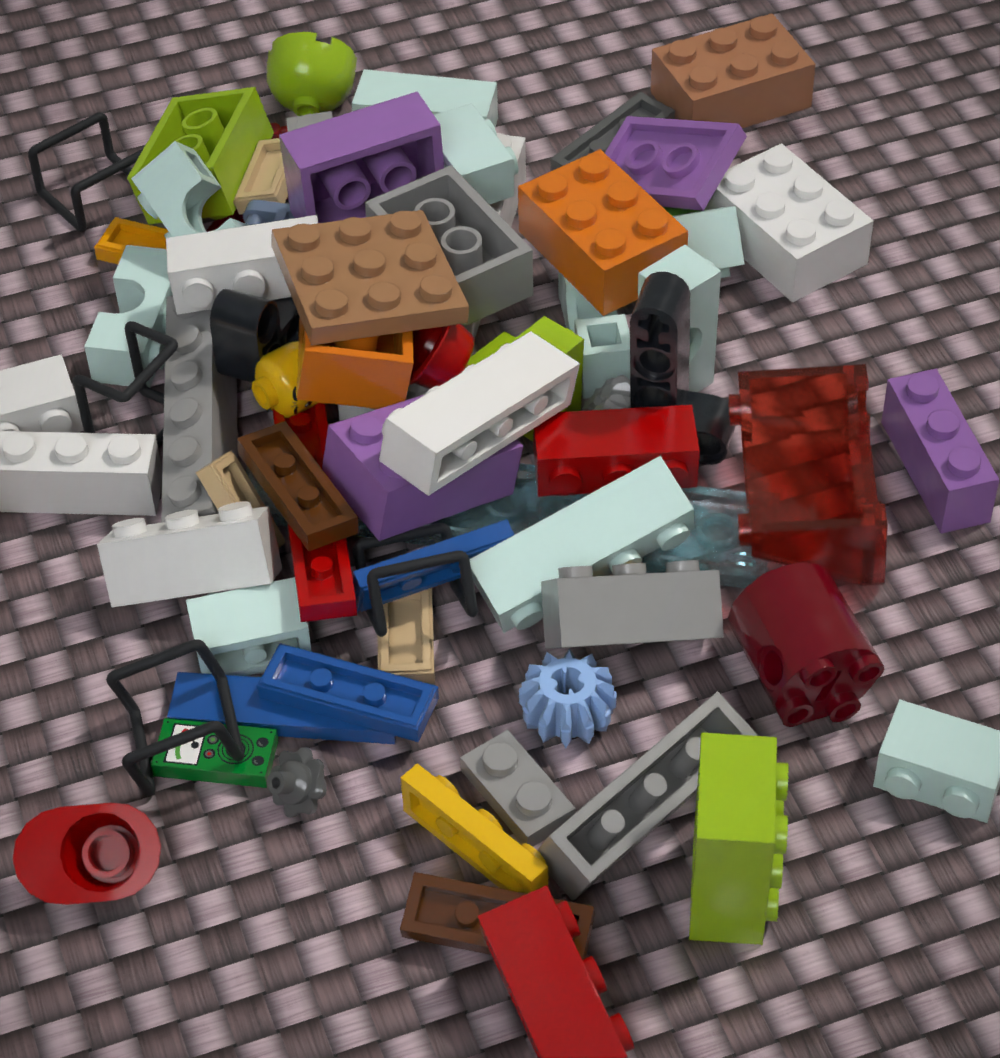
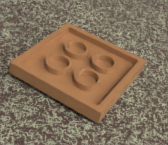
M423 210L398 211L394 214L363 218L350 217L340 221L297 224L292 227L272 229L271 247L311 345L468 323V302Z

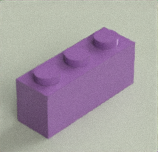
M937 368L888 379L881 423L939 532L942 534L990 523L999 478Z

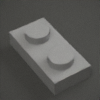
M509 730L504 731L460 757L462 773L522 844L527 843L534 847L547 839L550 834L576 813V808Z

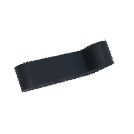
M655 272L644 280L630 319L631 408L692 405L700 450L699 464L714 465L721 463L726 458L739 418L738 409L726 398L689 391V286L676 274Z
M223 289L218 293L211 308L210 328L215 364L220 374L252 383L255 381L256 365L262 356L289 342L299 341L300 316L292 297L269 300L230 289Z

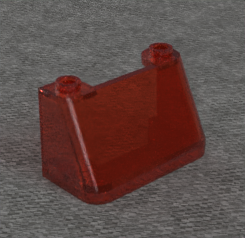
M866 364L738 372V393L728 394L730 426L740 425L747 513L738 514L739 547L750 546L752 558L783 566L799 562L817 563L828 570L833 579L858 586L885 584L888 523L885 504L878 501L870 444L871 421L870 413L866 409V391H868L869 387Z

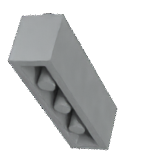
M718 691L550 834L537 850L547 863L548 874L572 901L577 899L697 793L701 732L758 736Z

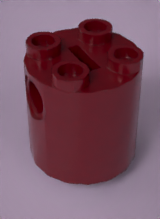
M799 562L770 570L744 588L732 603L728 616L731 629L779 718L786 727L798 726L829 716L832 722H842L851 718L861 708L859 699L865 695L885 670L882 661L831 574L817 563Z

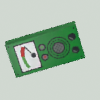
M164 718L158 741L207 722ZM238 725L245 755L244 759L240 762L232 759L215 733L206 735L154 755L151 763L153 776L267 788V778L271 772L278 745L277 729Z

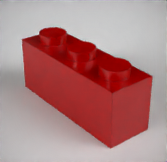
M692 405L558 412L533 428V453L538 497L591 494L659 456L662 457L681 488H697L700 450Z
M546 885L477 916L482 936L537 1058H628L626 1052L635 1049L633 1040L620 1013L618 1012L612 1016L607 1014L599 997L600 994L607 991L604 978L593 956L591 955L582 960L574 944L573 938L580 936L581 933L566 900L556 904Z

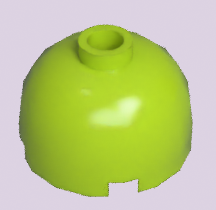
M313 32L288 33L276 38L272 42V50L268 52L266 69L267 84L274 98L298 116L338 109L351 94L357 57L352 48L341 40L331 37V44L316 41L317 33Z

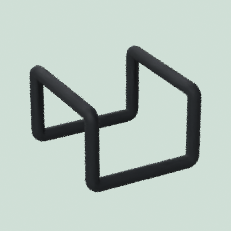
M98 112L33 145L28 151V158L38 195L76 230L85 232L87 223L80 192L120 171L128 176L132 170L130 166L136 163L142 150L124 159L116 155L113 149L108 118L106 114ZM99 123L105 155L113 164L73 185L71 188V198L75 212L74 215L45 189L37 154Z
M129 321L125 324L124 330L135 380L121 392L84 375H76L73 378V386L85 433H95L85 388L118 402L129 401L139 391L143 396L164 404V394L149 388L146 382L177 350L178 342L176 339L134 321ZM136 334L166 346L144 370ZM163 429L156 435L158 448L163 444Z
M436 523L418 527L381 541L375 536L358 540L353 546L356 570L366 567L364 550L437 534H441V539L444 541L452 538L451 529L447 524ZM452 551L372 569L367 575L372 608L366 610V613L376 634L380 637L387 634L378 579L459 562L462 584L459 578L450 581L449 584L467 615L475 617L478 613L468 555L463 551Z
M194 639L113 670L107 675V684L129 712L136 746L135 751L129 752L123 757L122 765L146 796L154 795L156 790L150 757L206 735L215 733L234 761L240 762L244 759L243 745L227 677L202 640ZM197 651L216 680L226 727L219 721H210L147 746L140 709L120 680Z

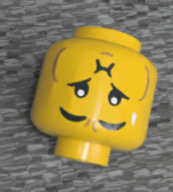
M299 341L289 342L262 356L255 368V381L252 382V392L259 405L266 410H272L273 408L278 413L284 415V418H290L318 404L313 401L297 400Z

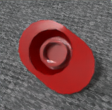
M462 324L413 331V368L409 386L417 384L431 389L434 386L444 384L462 373L469 366L468 361L474 349L475 339Z
M100 803L63 806L43 811L25 824L15 840L12 860L17 879L28 893L46 903L70 905L105 902L133 896L149 884L159 867L162 846L157 828L148 816L129 804Z

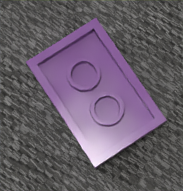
M627 116L605 154L662 207L704 211L747 136L739 123Z

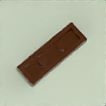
M286 421L237 438L239 456L308 552L359 533L358 516Z
M414 872L400 932L403 938L491 955L482 936L477 916L527 893ZM554 899V901H555L556 904L563 901V900ZM567 901L580 929L581 935L573 938V941L583 960L586 958L595 917L594 906Z

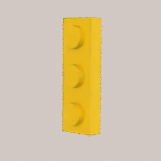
M418 763L400 777L404 812L497 887L528 894L541 887L548 886V866L543 856L533 846L527 843L521 845L505 833L498 820L490 812L484 809L476 810L462 799L457 789L448 779L441 775L433 776Z

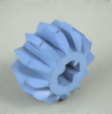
M570 648L564 658L557 659L546 652L542 665L529 664L528 671L525 674V681L522 682V687L519 688V704L522 705L523 720L527 725V729H538V734L541 736L543 743L558 736L565 748H567L574 737H579L587 744H590L594 736V730L607 731V727L611 722V714L613 709L616 708L617 692L614 691V686L612 685L609 667H597L593 654L580 660L575 659Z

